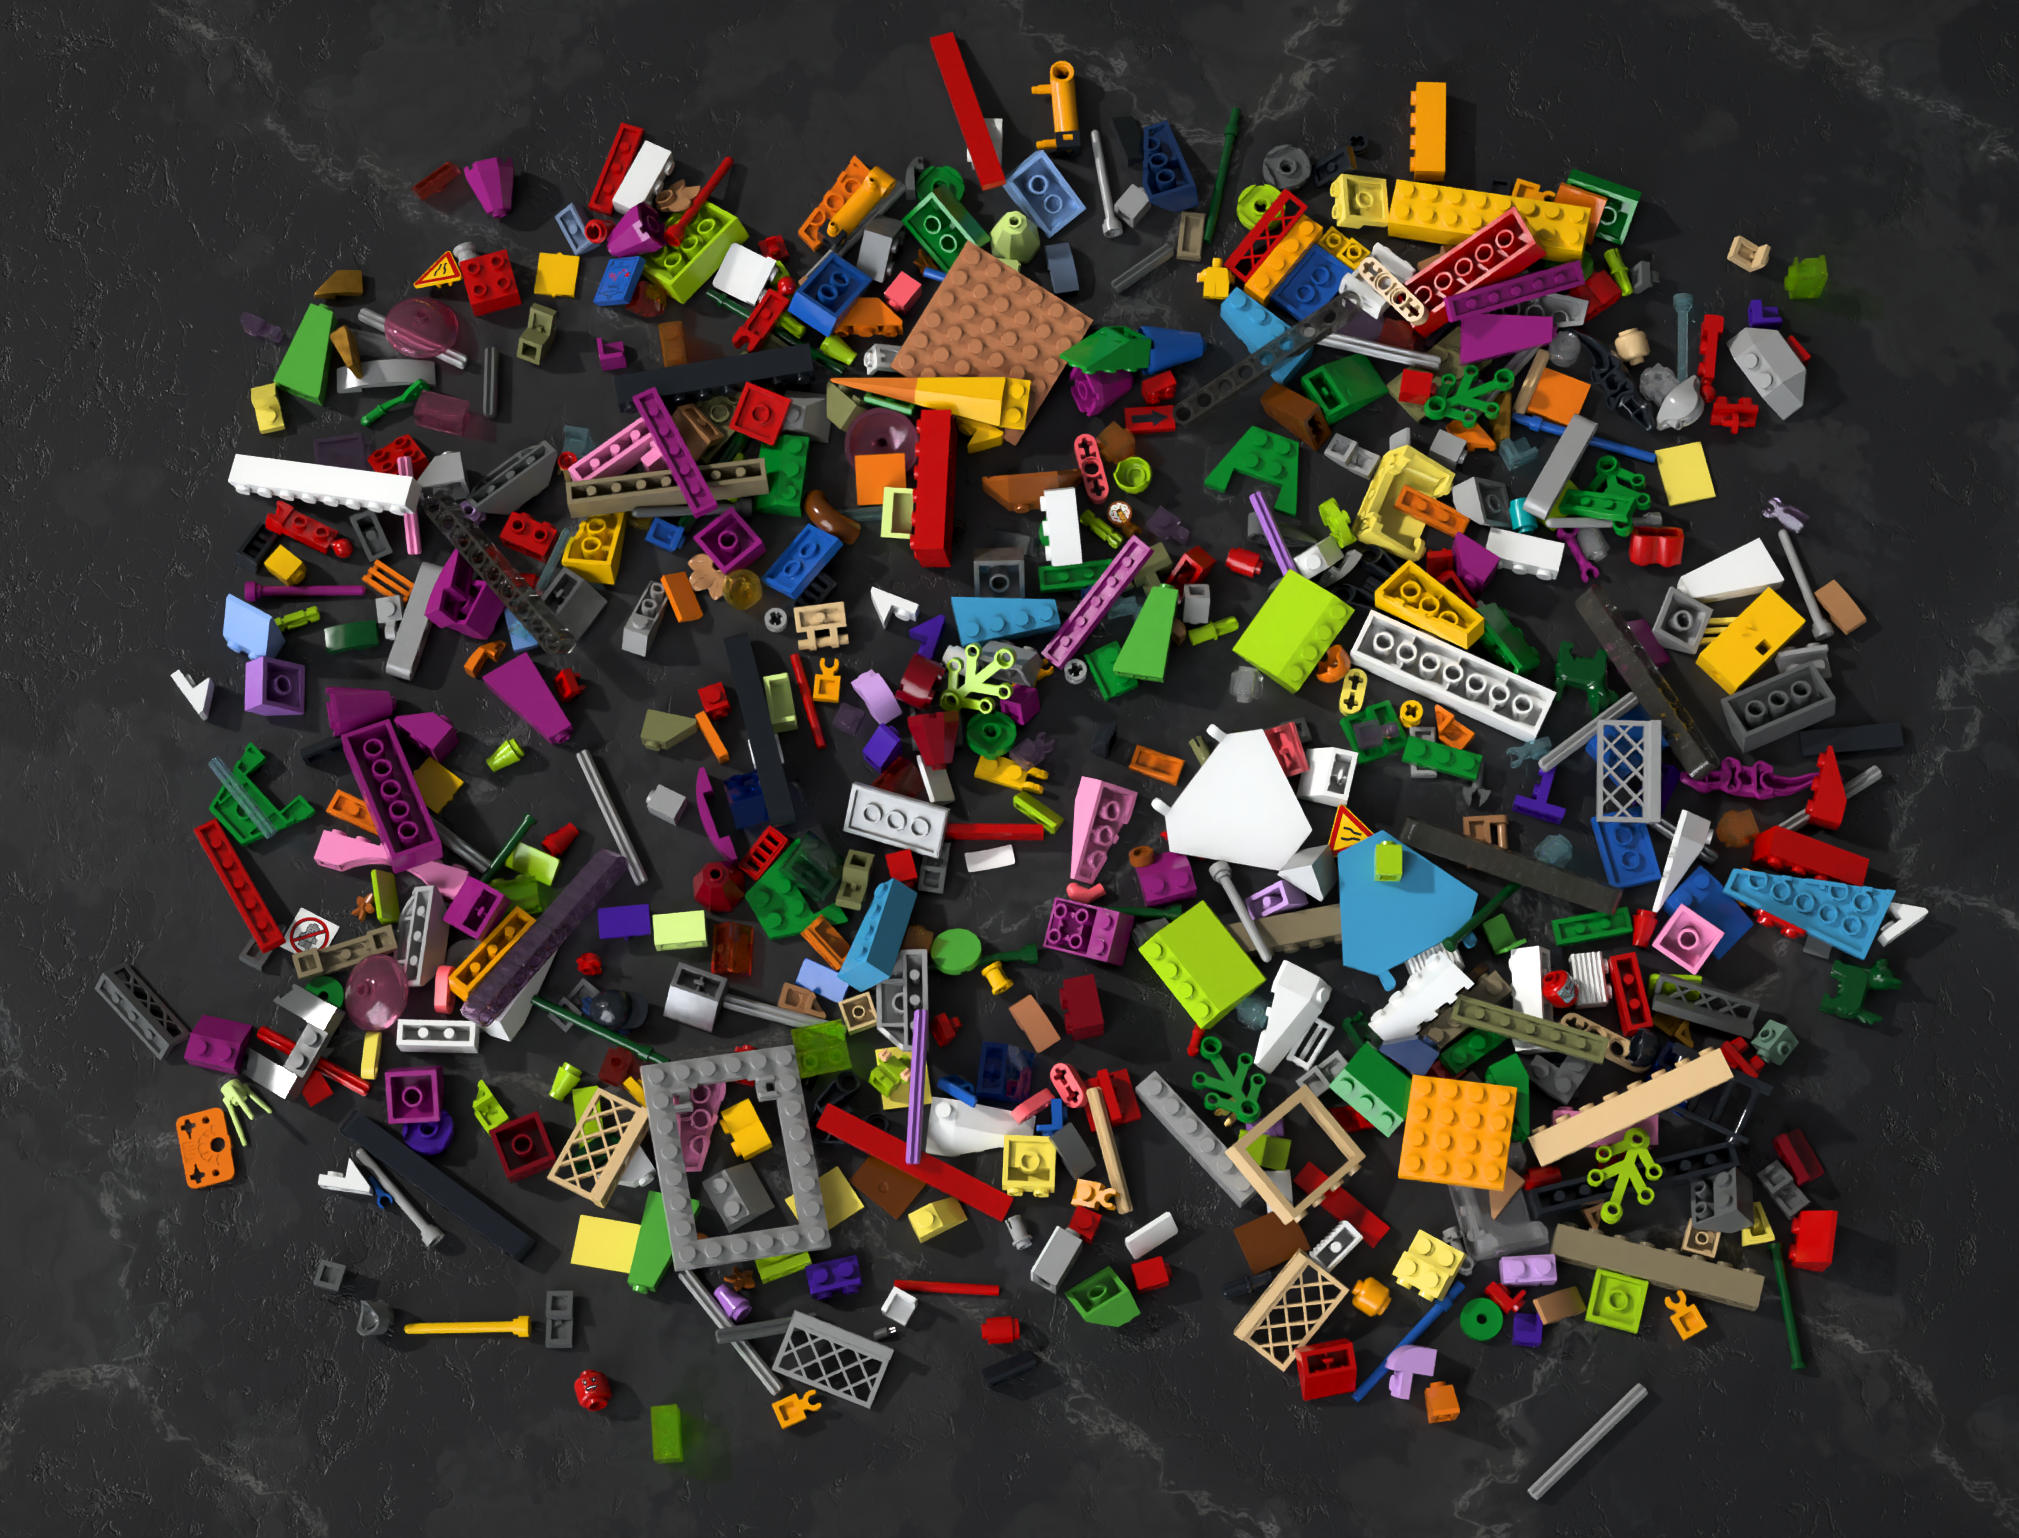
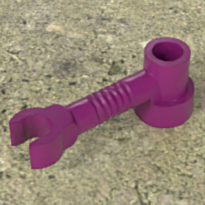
M1558 528L1557 537L1561 541H1566L1569 548H1571L1570 550H1572L1580 566L1582 581L1585 583L1589 581L1586 571L1592 572L1593 576L1597 578L1599 576L1598 569L1588 562L1575 538L1579 528Z

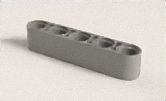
M1576 413L1573 415L1531 489L1522 510L1543 520L1548 518L1593 438L1598 423Z
M428 562L421 564L387 661L386 674L409 681L413 679L433 623L424 616L433 587L444 568L443 566Z

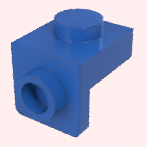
M655 517L645 541L672 553L676 548H681L686 535L682 534L685 528L682 526L677 527Z
M1062 1098L1051 1099L1052 1124L1037 1125V1135L1051 1136L1063 1127V1122H1068L1067 1106H1062Z

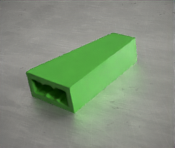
M310 304L273 380L278 389L323 406L325 401L334 345L330 334L335 332L337 327V318L330 307L324 304H319V306Z
M1160 584L1159 587H1152L1113 666L1114 675L1164 683L1179 600V592L1174 589V586Z
M650 1190L627 1281L633 1287V1291L648 1294L649 1290L656 1292L673 1262L662 1194ZM691 1199L694 1221H696L701 1212L702 1204L699 1200Z

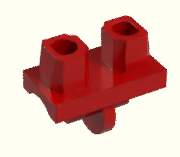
M1717 396L1712 407L1710 425L1731 427V434H1737L1738 427H1755L1756 416L1759 411L1758 405L1753 404L1752 398H1741L1738 404H1729L1727 397Z
M1738 1037L1731 1042L1727 1040L1721 1045L1720 1050L1728 1066L1756 1079L1758 1078V1074L1764 1068L1765 1063L1757 1055L1746 1062L1741 1054L1749 1046L1742 1037Z

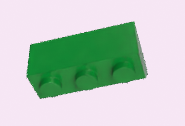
M1572 169L1566 184L1608 198L1595 236L1623 245L1642 192Z
M945 184L929 193L901 220L945 273H948L968 240L981 249L992 240Z
M782 435L779 436L776 447L761 442L759 458L765 459L769 494L754 496L752 512L802 517V500L805 495L811 451L809 437Z
M1494 602L1475 609L1477 613L1484 617V634L1478 640L1499 667L1523 678L1538 669L1540 663L1538 652L1533 646L1529 647L1524 641V634L1518 627H1513L1509 621V615L1502 607L1499 608Z
M1366 1041L1328 1087L1387 1137L1407 1117L1412 1078L1369 1041Z

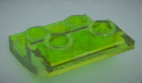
M841 1019L791 1030L801 1079L852 1068Z

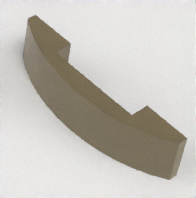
M391 924L368 931L365 936L318 950L316 947L293 954L292 958L298 979L315 978L351 969L398 950Z

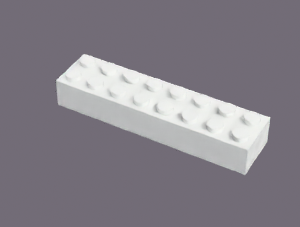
M1373 610L1370 611L1350 652L1351 664L1531 745L1534 744L1556 695L1555 691Z

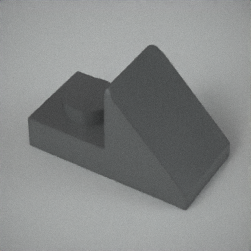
M366 509L349 517L370 562L393 552L374 511Z

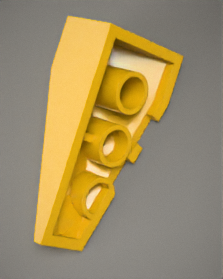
M628 511L589 516L586 521L583 520L579 525V531L574 537H570L566 544L562 565L590 583L614 585L620 566Z

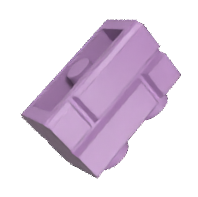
M1555 1254L1502 1257L1499 1261L1500 1281L1506 1288L1539 1286L1540 1283L1542 1285H1554L1557 1281Z

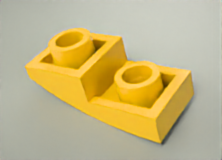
M1333 226L1317 242L1318 246L1353 271L1371 254L1369 250L1354 238L1349 240Z

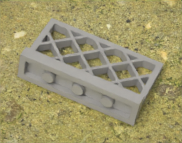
M1597 720L1596 822L1645 823L1654 825L1661 822V720ZM1604 726H1614L1620 733L1612 743L1604 736ZM1620 726L1628 727L1625 730H1623ZM1632 727H1643V738L1636 744L1626 732ZM1622 736L1633 746L1624 756L1613 746ZM1642 742H1643V750L1639 747V745H1640ZM1609 749L1620 758L1612 768L1603 761V755ZM1635 749L1643 756V763L1637 769L1626 759ZM1622 761L1633 772L1624 781L1613 771ZM1603 767L1608 771V772H1606L1604 775H1603ZM1643 767L1641 775L1638 771ZM1609 774L1620 784L1611 794L1603 787V780ZM1634 775L1642 781V789L1637 794L1626 785ZM1622 787L1633 797L1625 806H1622L1613 797ZM1603 793L1607 796V798L1604 801ZM1609 799L1620 809L1613 817L1603 816V805ZM1636 800L1642 807V817H1632L1625 809ZM1621 813H1623L1626 817H1618V816H1619Z
M795 1309L771 1370L870 1409L894 1349ZM794 1327L805 1331L809 1341L794 1347L790 1338ZM809 1333L818 1337L811 1340ZM821 1339L828 1340L833 1351L819 1357L813 1343ZM789 1342L792 1349L785 1351ZM834 1343L843 1347L836 1350ZM811 1345L816 1359L801 1364L796 1350ZM845 1349L853 1350L858 1361L843 1367L838 1353ZM793 1352L799 1366L791 1370L779 1367L782 1357ZM858 1353H861V1354L866 1355V1356H868V1357H865V1358H863V1359H860ZM835 1354L840 1369L826 1374L820 1360ZM872 1358L881 1361L882 1364L878 1373L868 1377L862 1363ZM818 1362L823 1376L815 1380L807 1378L803 1368ZM860 1364L865 1378L850 1384L845 1370ZM801 1369L803 1376L794 1372ZM843 1372L848 1386L839 1390L832 1388L828 1377ZM876 1377L872 1386L870 1380ZM825 1379L827 1385L819 1383V1381ZM867 1381L870 1394L867 1401H864L855 1396L852 1387ZM850 1389L852 1395L844 1393L843 1391Z

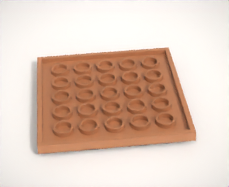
M968 240L889 367L906 378L1006 377L1030 380L1032 382L1026 421L1027 428L1067 364V361L1059 358L1060 354L1082 340L1093 319ZM993 426L1003 431V439L1013 446H1016L1024 433V430Z

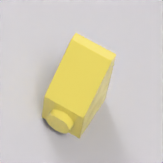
M953 1197L932 1202L908 1214L909 1221L920 1243L967 1220L960 1203Z

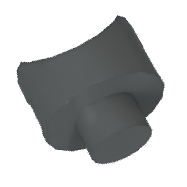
M381 1299L361 1300V1314L356 1328L357 1332L362 1336L384 1334L389 1325L394 1321L393 1310Z

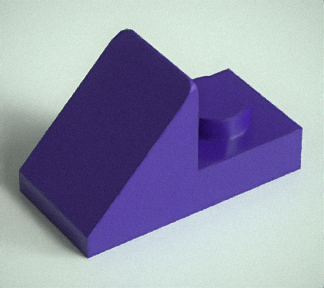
M939 615L909 630L911 639L924 642L921 643L918 653L932 660L935 659L946 626L944 615Z

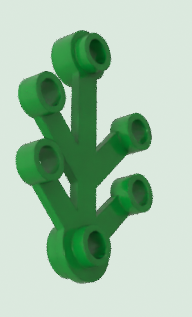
M1467 365L1464 368V377L1456 395L1448 399L1446 398L1449 391L1456 387V377L1453 374H1445L1441 378V386L1437 395L1430 397L1426 401L1424 413L1432 420L1448 417L1462 421L1463 426L1466 428L1476 426V413L1473 411L1463 412L1453 407L1461 405L1485 412V416L1489 419H1496L1500 414L1499 405L1496 402L1488 403L1476 398L1498 389L1501 391L1510 390L1514 386V373L1509 369H1500L1495 373L1494 380L1470 389L1472 382L1476 381L1479 377V369L1475 365ZM1471 371L1475 372V374L1469 375L1467 373ZM1452 381L1451 384H1446L1445 382ZM1489 409H1495L1496 411H1495V412H1489L1488 410H1489ZM1467 418L1474 419L1472 421H1466Z
M1603 456L1598 460L1596 465L1597 476L1589 487L1583 491L1597 492L1603 483L1607 481L1608 487L1603 493L1636 497L1637 508L1640 510H1647L1651 507L1650 496L1646 493L1636 492L1646 487V480L1642 474H1634L1622 469L1620 462L1613 456ZM1616 477L1630 482L1634 490L1618 484ZM1632 518L1629 522H1612L1615 533L1622 537L1629 536L1634 529Z
M1212 1036L1204 1038L1201 1043L1200 1052L1204 1058L1211 1060L1222 1080L1209 1077L1204 1072H1197L1193 1075L1192 1085L1198 1090L1208 1087L1230 1094L1235 1100L1231 1101L1220 1098L1217 1093L1211 1092L1205 1097V1107L1208 1110L1221 1108L1234 1112L1237 1119L1243 1123L1250 1124L1256 1122L1261 1115V1108L1257 1103L1260 1091L1265 1087V1076L1260 1073L1251 1076V1089L1246 1098L1241 1089L1247 1071L1253 1065L1254 1059L1249 1053L1239 1055L1237 1061L1238 1068L1235 1077H1233L1220 1055L1221 1041ZM1207 1049H1213L1215 1052H1209ZM1241 1060H1248L1249 1064H1244ZM1196 1079H1202L1204 1082L1198 1083ZM1259 1080L1262 1084H1255L1254 1081ZM1214 1099L1217 1103L1212 1104L1208 1100ZM1249 1110L1252 1114H1247L1243 1111Z

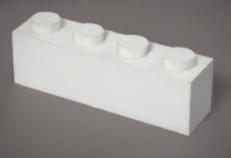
M1541 946L1512 949L1511 958L1509 959V968L1512 972V983L1510 985L1513 997L1512 1010L1553 1022V1006L1542 994L1543 978L1551 972L1550 950ZM1512 1039L1515 1051L1525 1055L1555 1052Z

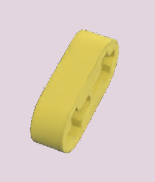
M1351 669L1345 675L1339 702L1340 712L1345 716L1361 711L1367 685L1366 673L1361 669ZM1354 676H1358L1360 681L1357 684L1356 690L1351 689L1353 684L1351 680ZM1350 695L1355 696L1354 704L1358 705L1353 706L1352 710L1347 709V704H1344L1349 702Z
M366 1032L361 1065L362 1079L376 1080L382 1042L381 1032Z

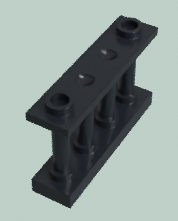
M1676 1042L1672 1050L1674 1054H1677L1675 1058L1677 1062L1688 1057L1690 1061L1700 1057L1699 1052ZM1729 1066L1734 1078L1725 1083L1709 1120L1694 1114L1703 1093L1690 1098L1684 1109L1677 1105L1669 1109L1728 1135L1726 1141L1740 1147L1742 1142L1747 1145L1749 1143V1139L1742 1135L1759 1099H1762L1764 1095L1770 1097L1774 1086ZM1739 1084L1749 1087L1748 1093L1750 1095L1733 1131L1718 1124L1735 1087L1738 1088Z

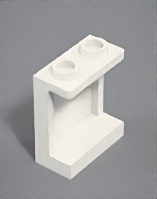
M1378 242L1374 245L1372 253L1368 256L1378 260L1401 283H1404L1415 274L1416 270L1409 262L1402 260L1388 247H1384ZM1372 266L1369 267V272L1376 277L1379 273ZM1359 267L1352 274L1347 273L1342 278L1338 292L1375 319H1378L1390 307L1391 304L1360 275ZM1385 279L1381 283L1382 290L1390 287L1391 279Z

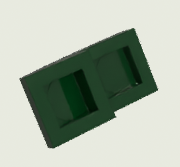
M376 620L347 623L324 629L326 651L329 654H336L350 649L360 651L380 645L379 627Z

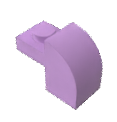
M871 669L851 682L854 690L865 701L872 717L880 725L882 723L886 724L902 714L893 693L879 673H875Z
M1404 1345L1390 1354L1385 1368L1394 1370V1375L1390 1377L1389 1381L1391 1396L1409 1400L1413 1373L1433 1376L1437 1354L1436 1349L1418 1345Z

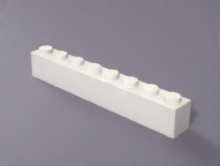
M240 454L235 455L228 482L236 488V491L244 495H250L251 492L267 498H272V495H276L285 500L293 501L294 498H298L311 504L321 501L337 507L338 504H343L351 509L359 510L360 507H365L381 513L382 510H388L393 514L401 516L405 515V513L415 514L422 485L409 476Z

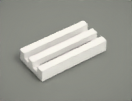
M1319 1017L1314 1020L1286 1057L1288 1061L1294 1062L1299 1067L1301 1066L1307 1072L1311 1069L1335 1029L1334 1026ZM1314 1022L1319 1024L1299 1058L1294 1056ZM1323 1027L1326 1028V1033L1306 1063L1303 1060Z

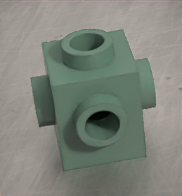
M1769 1020L1751 1043L1758 1051L1756 1054L1762 1061L1766 1063L1771 1061L1781 1066L1799 1041L1787 1026Z

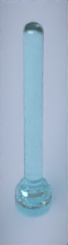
M1687 293L1673 296V307L1678 312L1677 385L1687 380L1688 312L1693 307V296Z
M570 528L562 530L521 619H517L516 623L513 622L509 630L511 634L521 639L527 640L531 633V625L529 623L536 610L535 604L544 594L572 535Z

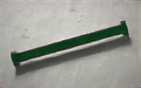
M528 813L524 814L523 817L525 819L479 881L487 885L490 883L531 826L537 824L538 821Z
M1523 871L1515 874V879L1451 937H1446L1442 941L1443 947L1449 952H1454L1458 948V944L1521 886L1525 887L1530 882L1529 876Z
M1777 1242L1769 1244L1768 1249L1772 1251L1793 1360L1791 1369L1800 1370L1807 1368V1362L1803 1361L1782 1252L1784 1243Z

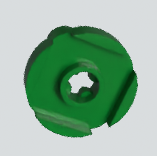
M949 166L927 168L920 174L917 180L916 195L919 203L935 190L936 186L939 187L943 184L949 188L961 203L965 194L962 176L958 171Z
M995 711V714L980 712L974 715L968 722L966 742L975 753L984 756L988 760H995L998 756L1008 753L1014 747L1017 735L1015 723L1002 712ZM986 732H996V736L989 737Z

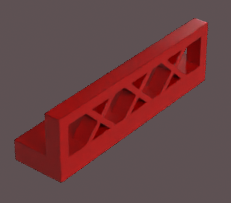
M1285 188L1222 267L1230 270L1246 284L1308 206ZM1290 199L1300 209L1295 216L1284 217L1283 206ZM1281 211V217L1274 218ZM1291 219L1285 227V220ZM1281 220L1282 232L1279 235L1269 236L1268 225L1270 222ZM1265 230L1266 236H1264V237H1259V236L1262 234V232ZM1276 238L1274 242L1270 245L1269 239ZM1266 239V252L1254 255V242ZM1250 249V256H1244ZM1251 258L1252 269L1244 276L1235 266L1241 259ZM1254 258H1260L1258 262L1254 264Z

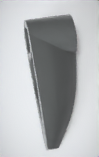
M1256 512L1250 513L1248 515V540L1255 544L1270 545ZM1275 520L1287 547H1312L1318 543L1315 538L1291 524Z

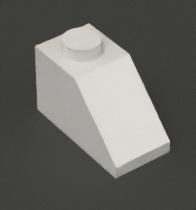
M1333 535L1293 557L1292 560L1298 574L1310 579L1335 564L1344 555Z
M640 1146L618 1185L636 1188L639 1185L641 1187L646 1186L654 1180L653 1176L657 1172Z

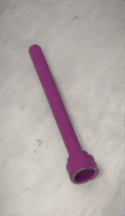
M256 581L245 582L246 601H257V599H262V596L364 595L366 593V588L363 585L262 586L257 584Z

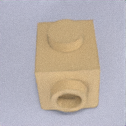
M1737 236L1733 240L1727 259L1746 271L1752 272L1763 268L1767 264L1771 247L1767 244L1758 247L1744 237Z

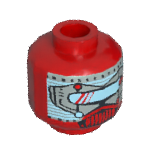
M1556 970L1549 972L1543 978L1542 994L1553 1007L1568 1008L1575 1004L1578 999L1579 985L1568 972Z

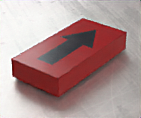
M1174 405L1124 409L1126 434L1172 432L1176 429Z

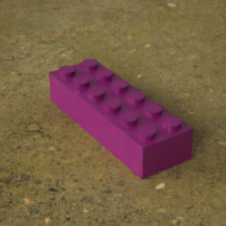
M387 719L342 734L343 751L394 874L442 858L443 852L440 838L390 720Z

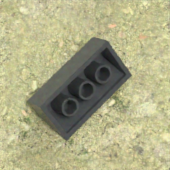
M1811 660L1721 699V705L1732 736L1742 752L1747 753L1835 715L1836 698Z

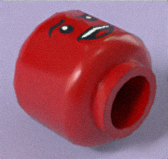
M593 1369L586 1370L581 1373L574 1383L579 1404L589 1411L603 1409L612 1397L608 1378L602 1372H596Z

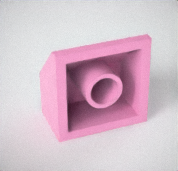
M1681 903L1655 938L1652 946L1695 975L1725 932Z

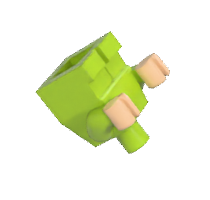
M884 1048L878 1054L880 1065L871 1071L868 1082L888 1098L898 1089L901 1083L907 1084L909 1082L911 1072H909V1068L906 1066L911 1060L905 1054L897 1059L894 1055L892 1056L890 1051L887 1052V1048Z

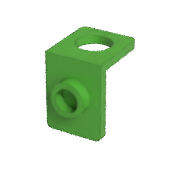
M1500 914L1482 923V928L1495 955L1505 953L1527 942L1526 938L1516 941L1504 914Z

